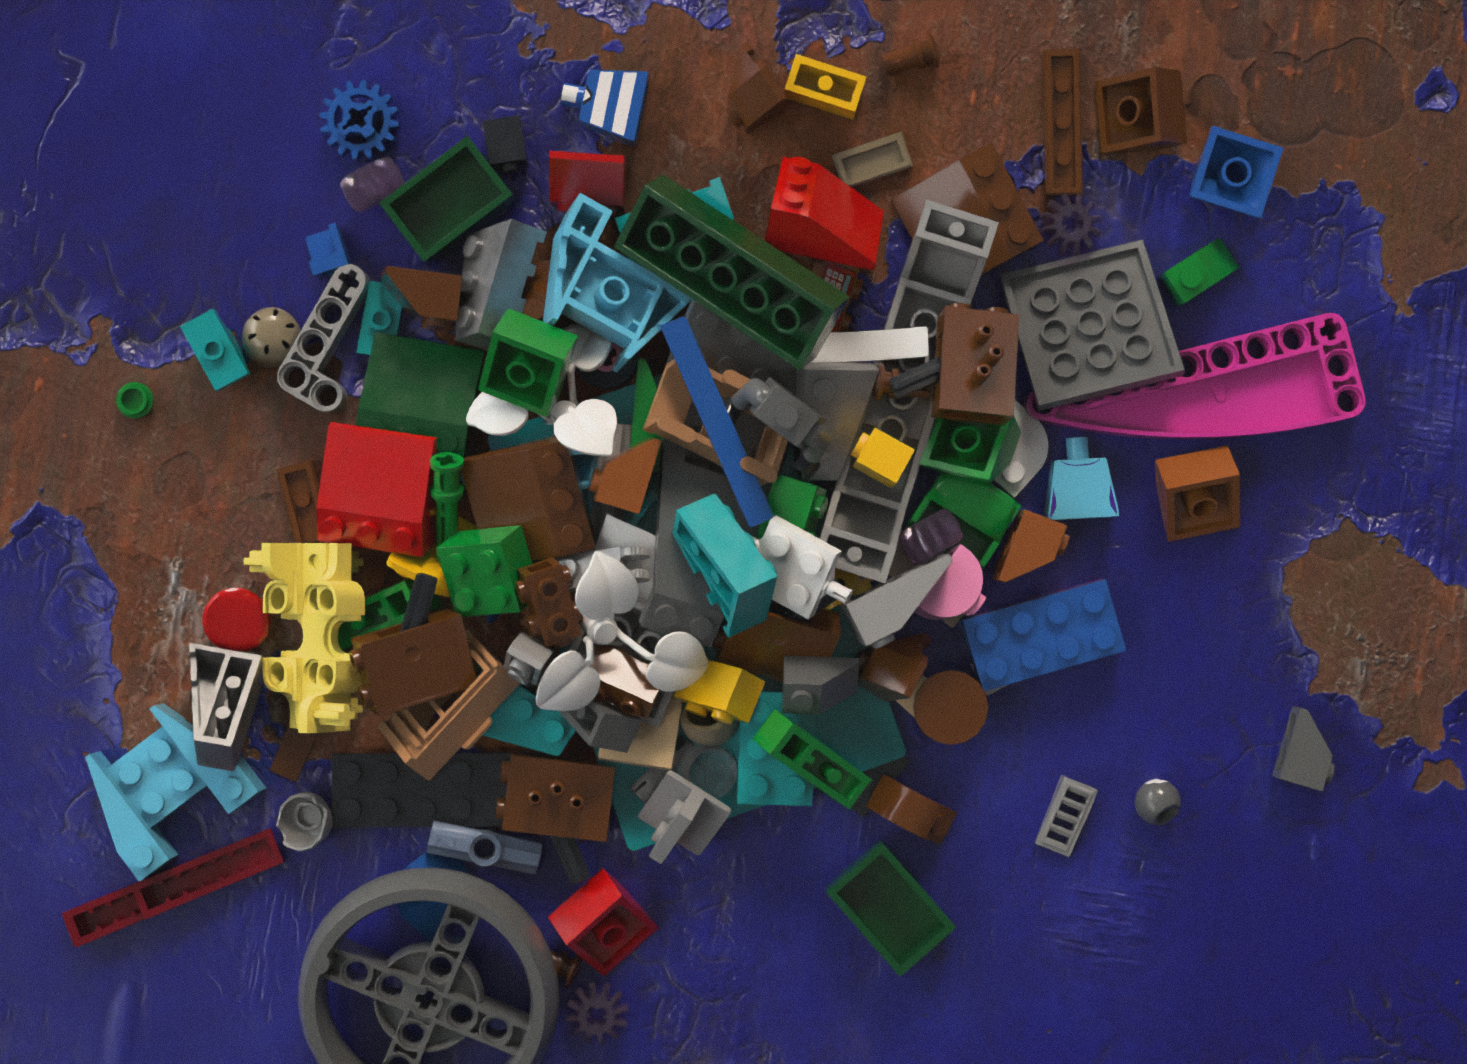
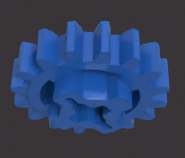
M361 80L359 88H355L351 81H347V91L342 93L340 89L335 87L333 91L336 99L334 101L324 99L323 102L328 106L329 111L319 113V117L328 122V124L321 127L320 130L323 135H332L326 142L331 148L340 145L338 154L344 158L350 151L355 162H359L362 153H365L367 158L372 161L374 160L373 151L378 149L381 153L386 154L387 150L383 144L386 141L390 143L397 141L391 134V130H398L401 128L399 122L392 120V117L399 115L400 112L397 107H388L394 100L390 94L380 97L382 94L380 85L376 84L372 90H369L366 80ZM355 98L371 99L365 104L352 101ZM342 108V122L337 125V116L340 109ZM358 114L367 123L362 128L354 120V117ZM383 114L384 123L381 132L378 134L377 124L378 120L383 117ZM355 138L366 139L368 143L352 144L347 141L351 142Z

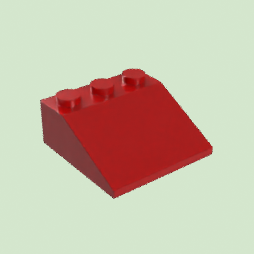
M783 157L770 210L765 242L781 252L874 270L884 210L820 164L812 163L803 157Z
M331 422L328 425L316 507L318 541L352 543L354 547L423 557L436 541V501L430 495V487L434 483V470L430 467V458L437 454V437Z

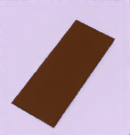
M289 725L270 767V771L296 782L318 733H298V729L290 728Z

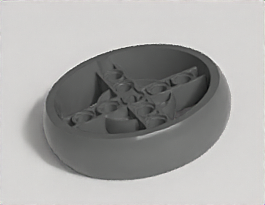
M426 867L395 871L377 877L345 896L330 910L315 930L302 961L298 983V1007L302 1030L308 1047L318 1064H366L349 1047L335 1024L329 1003V980L373 998L378 1021L384 1031L392 1038L382 1064H395L393 1061L395 1057H403L409 1064H419L424 1052L447 1049L463 1040L466 1036L511 1054L503 1064H540L552 1041L559 1011V986L555 963L550 948L532 917L518 902L495 885L479 877L445 868ZM436 901L448 904L433 941H421L410 944L391 956L345 938L361 920L380 909L397 903ZM480 917L501 932L517 952L528 978L531 996L530 1013L484 995L480 974L472 960L465 954ZM452 923L460 924L465 929V934L461 936L453 935L448 930L447 925ZM445 957L449 960L452 967L441 969L434 963V958ZM361 962L366 966L368 973L359 974L355 972L351 967V963ZM395 976L399 978L403 986L400 988L389 986L386 982V977ZM427 990L435 993L431 1001L423 998ZM460 1004L466 1005L471 1009L472 1014L462 1016L456 1012L455 1006ZM501 1019L505 1022L507 1028L496 1030L491 1027L489 1021ZM417 1024L423 1029L424 1033L414 1035L408 1031L406 1025Z

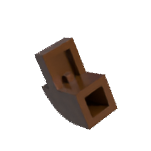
M885 774L882 775L866 807L887 820L938 845H941L957 815V812Z

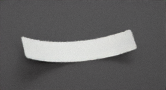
M923 326L877 331L830 332L817 357L811 362L873 361L928 356V328Z

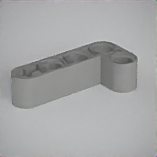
M353 264L341 266L334 272L277 373L278 383L283 390L317 410L328 414H336L342 411L347 404L348 394L340 383L322 373L363 304L370 279L368 275ZM356 276L355 279L359 282V286L348 289L347 284L344 283L345 279ZM338 292L342 296L345 295L346 298L351 300L349 305L341 299L334 297ZM333 305L340 306L342 309L341 319L334 324L327 323L325 319L326 310ZM314 337H321L324 343L323 350L316 356H310L307 352L308 342ZM301 368L305 373V381L300 387L292 388L289 384V375L293 370ZM327 387H334L337 391L336 401L330 406H324L320 400L321 392Z

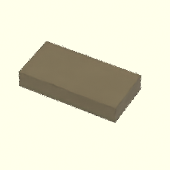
M902 132L832 155L839 179L852 188L913 168Z

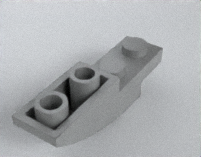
M521 632L508 648L503 668L509 670L507 675L516 682L531 687L532 683L539 686L541 678L556 656L557 650L550 646L545 647L539 640L532 639L530 635Z

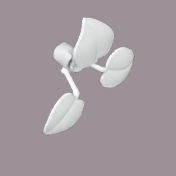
M574 323L562 329L578 335L567 373L570 400L557 402L548 417L539 416L544 419L546 425L553 424L555 436L563 446L582 454L612 457L617 430L616 412L609 403L603 400L589 399L579 404L576 397L574 375L576 367L585 372H591L600 367L608 357L611 341L579 323ZM482 392L472 403L466 421L469 426H474L487 434L505 436L521 429L527 422L529 413L527 409Z
M595 551L586 572L579 581L575 593L576 607L583 615V622L580 623V626L587 634L583 638V642L586 645V659L584 660L581 654L576 651H568L556 657L547 667L541 678L536 694V705L540 709L573 711L588 705L595 698L600 687V675L594 668L590 667L594 662L593 644H609L615 637L622 640L645 659L652 661L646 670L645 676L648 682L658 690L672 692L691 686L705 673L709 662L701 643L693 635L686 632H672L662 637L655 647V654L648 652L625 635L618 628L614 620V613H626L634 607L639 593L637 581L632 573L617 559Z

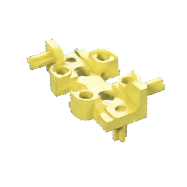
M262 543V550L250 551V558H244V565H249V572L265 573L270 579L274 580L270 581L265 587L263 613H281L282 619L297 620L303 629V642L297 651H281V657L262 658L264 683L269 690L282 693L287 698L290 708V728L298 729V733L350 731V720L358 719V713H362L363 710L362 705H358V698H351V693L357 692L358 687L362 686L360 673L354 671L349 653H344L338 644V630L344 621H361V615H365L364 591L358 582L351 581V573L359 572V566H363L364 561L363 558H359L358 551H352V543Z

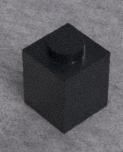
M520 115L483 121L489 164L494 170H499L500 174H513L520 172L521 166L529 165L523 123Z

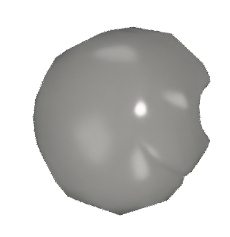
M306 791L291 795L280 806L276 827L281 831L284 838L283 844L286 847L302 852L317 847L329 836L333 827V817L328 804L321 796Z

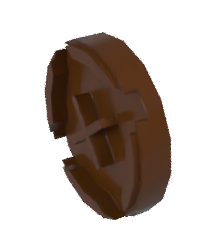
M946 670L936 672L924 680L915 693L913 711L915 721L924 734L936 742L953 745L966 742L978 734L986 722L988 703L986 693L978 681L964 672Z

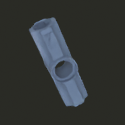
M433 820L426 853L470 861L479 866H495L536 875L542 842L499 834L490 829H474ZM481 839H489L495 844V848L490 855L480 856L474 851L475 843Z

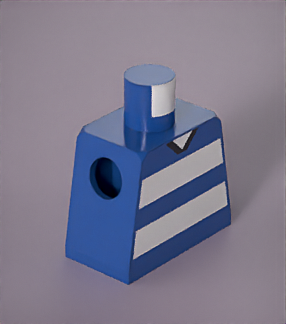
M589 70L585 87L568 83L564 84L561 105L580 109L579 124L581 127L626 145L636 147L650 81L649 72Z

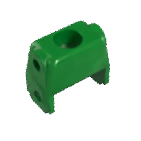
M940 472L904 527L909 530L914 528L927 542L945 554L951 548L960 544L972 552L977 558L981 569H983L1000 544L1004 533L1017 515L1021 505L991 483Z

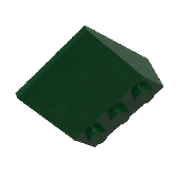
M375 332L358 406L356 426L437 437V454L451 452L467 458L469 456L473 426L467 424L466 417L472 403L478 396V386L481 379L485 351Z

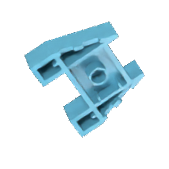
M579 193L568 208L553 238L543 322L553 326L560 315L563 314L622 347L612 368L617 373L661 331V325L670 322L692 298L648 269L598 242L613 211Z
M164 703L150 708V711L162 727L112 765L101 751L91 753L85 757L116 851L139 882L153 875L179 855L157 825L208 787L228 814L237 811L266 789L253 769L241 756H239L234 772L197 765L193 725Z

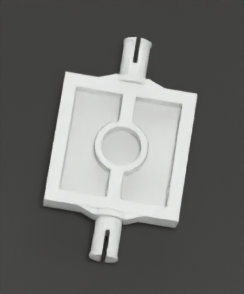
M777 515L770 519L765 534L760 540L752 536L758 551L765 560H769L773 564L778 577L772 600L808 620L815 615L821 599L826 594L842 602L844 605L848 603L853 590L834 581L835 566L842 552L841 550Z

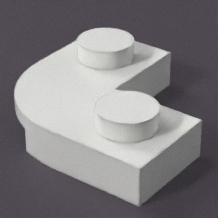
M1016 400L1014 402V417L1020 427L1021 435L1010 465L993 480L1012 498H1015L1041 469L1048 454V438L1045 429L1038 420L1031 418L1027 414L1026 409Z

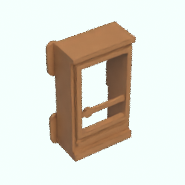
M673 359L665 366L643 430L650 434L655 433L721 465L711 440L707 438V431L704 425H702L699 433L684 425L692 397L676 361ZM709 368L723 401L726 397H732L742 386L751 380L733 370H726L723 374H720ZM748 408L743 411L753 417H756L751 413V411ZM765 425L754 459L749 456L742 458L740 461L741 468L756 476L760 486L776 481L788 440L768 425Z
M469 629L465 631L475 674L481 667L484 671L446 712L441 708L452 696V694L393 712L392 717L387 722L382 720L377 726L404 763L428 781L436 775L461 747L468 750L492 725V718L489 716L520 684L507 675L509 670L503 668L504 662L493 649ZM437 712L440 719L426 731L425 728L430 723L431 717Z

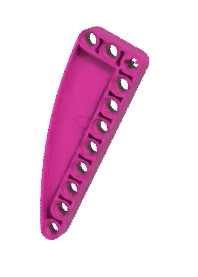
M1325 313L1179 351L1180 357L1187 359L1192 365V372L1189 377L1180 376L1156 382L1154 386L1150 387L1144 385L1123 390L1117 396L1107 394L1087 399L1082 405L1070 403L1050 408L1047 414H1040L1034 410L1032 406L1034 394L1031 391L1025 397L1023 407L1031 418L1041 423L1080 431L1156 439H1217L1279 433L1352 418L1363 411L1366 400L1347 325L1340 315ZM1331 326L1333 333L1322 337L1320 328ZM1286 331L1295 333L1298 338V345L1295 350L1289 349L1284 345L1283 335ZM1250 340L1258 341L1263 348L1262 356L1259 359L1252 358L1247 351V345ZM1214 349H1220L1226 353L1227 364L1224 368L1216 367L1213 364L1211 355ZM1331 357L1338 358L1343 365V371L1340 376L1333 375L1328 369V362ZM1341 392L1348 394L1352 400V407L1348 412L1342 411L1338 406L1337 399Z

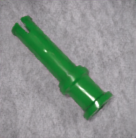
M451 452L438 453L430 458V467L434 470V483L430 487V495L436 501V548L454 535L459 528L458 501L464 494V487L460 484V470L464 466V459L459 454ZM436 550L435 559H436L438 562H440L439 557H438V553H437V550Z

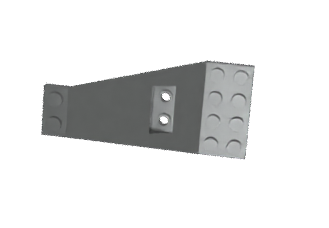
M691 300L685 317L708 368L720 374H723L726 370H733L749 379L758 378L764 382L771 377L796 396L797 368L785 362V360L695 300ZM672 352L669 354L667 363L674 359ZM692 400L684 425L699 433L703 422ZM742 412L734 427L747 456L754 459L766 424L758 418ZM662 437L653 587L639 622L642 627L665 634L678 631L689 633L701 645L711 648L724 614L718 603L710 605L706 594L711 592L701 572L693 573L672 534L676 510L715 493L724 505H728L731 508L736 522L744 532H748L755 537L760 524L752 528L748 526L721 465ZM788 441V443H787V446H786V449H785V452H784V455H783V458H782V461H781V464H780V467H779V470H778V473H777L778 475H780V473H781L782 467H783V465H784V462H785V460H786V457H787L788 452H789V450H790V447H791V445H792V443L789 442V441ZM766 483L761 486L767 500L772 483Z

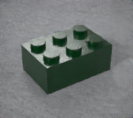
M466 136L379 202V204L422 261L430 267L465 241L466 235L478 231L515 203L516 200L471 139Z
M881 839L876 841L825 886L826 893L900 977L956 928L953 921Z

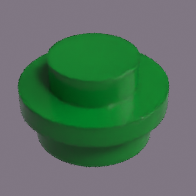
M130 382L122 386L118 391L116 404L124 416L139 419L148 415L152 410L154 396L146 385L139 382Z

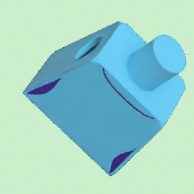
M1088 437L1066 438L1067 460L1050 462L1044 517L1052 520H1070L1119 516L1107 459L1089 458Z

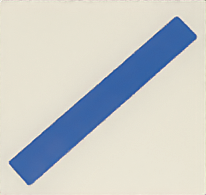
M682 316L662 324L661 330L748 526L752 528L773 518L774 515L757 477L744 471L740 466L741 459L746 457L747 454L686 317Z

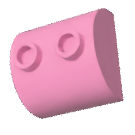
M960 544L953 547L947 553L950 554L953 561L914 613L932 620L945 619L962 613L969 617L971 614L975 615L986 599V596L981 594L983 585L982 569L977 558L963 545Z

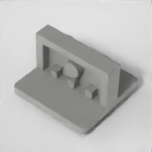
M669 770L638 814L639 819L656 829L650 839L656 844L649 857L662 864L676 843L696 855H701L728 818L731 808L677 773Z

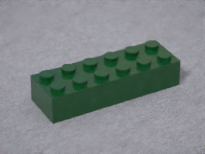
M664 174L645 184L614 245L616 249L798 370H802L817 357L850 299L848 295Z

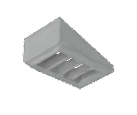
M1061 775L1034 843L1070 857L1098 790ZM1069 790L1084 796L1082 802L1080 803L1065 797L1066 791ZM1061 803L1077 809L1076 817L1058 810ZM1058 817L1073 823L1071 830L1053 824L1054 818ZM1049 830L1068 837L1066 843L1064 844L1046 837Z

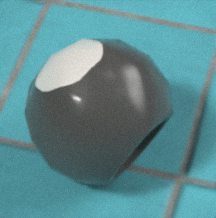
M1153 779L1139 787L1134 805L1138 816L1147 824L1161 826L1170 822L1179 814L1182 801L1178 789L1169 781Z

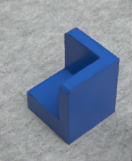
M336 223L329 224V230L306 237V243L312 259L308 262L313 276L318 280L333 276L334 272L341 266L352 264L341 227Z

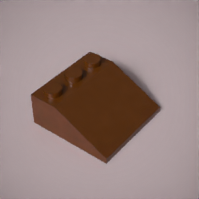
M992 143L959 159L891 199L911 240H913L926 200L999 222L981 276L1035 249L1044 241Z
M555 435L463 458L464 466L461 472L477 529L521 525L531 561L551 557L558 558L595 548L596 535L573 450L563 446Z

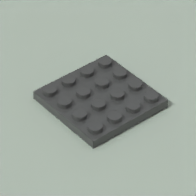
M1143 239L1000 274V283L1009 313L1019 314L1018 344L1038 411L1184 375L1185 369Z

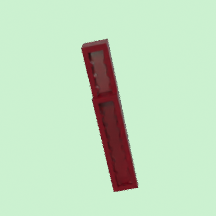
M269 828L155 874L140 882L138 881L64 911L61 915L76 948L284 862L272 829Z

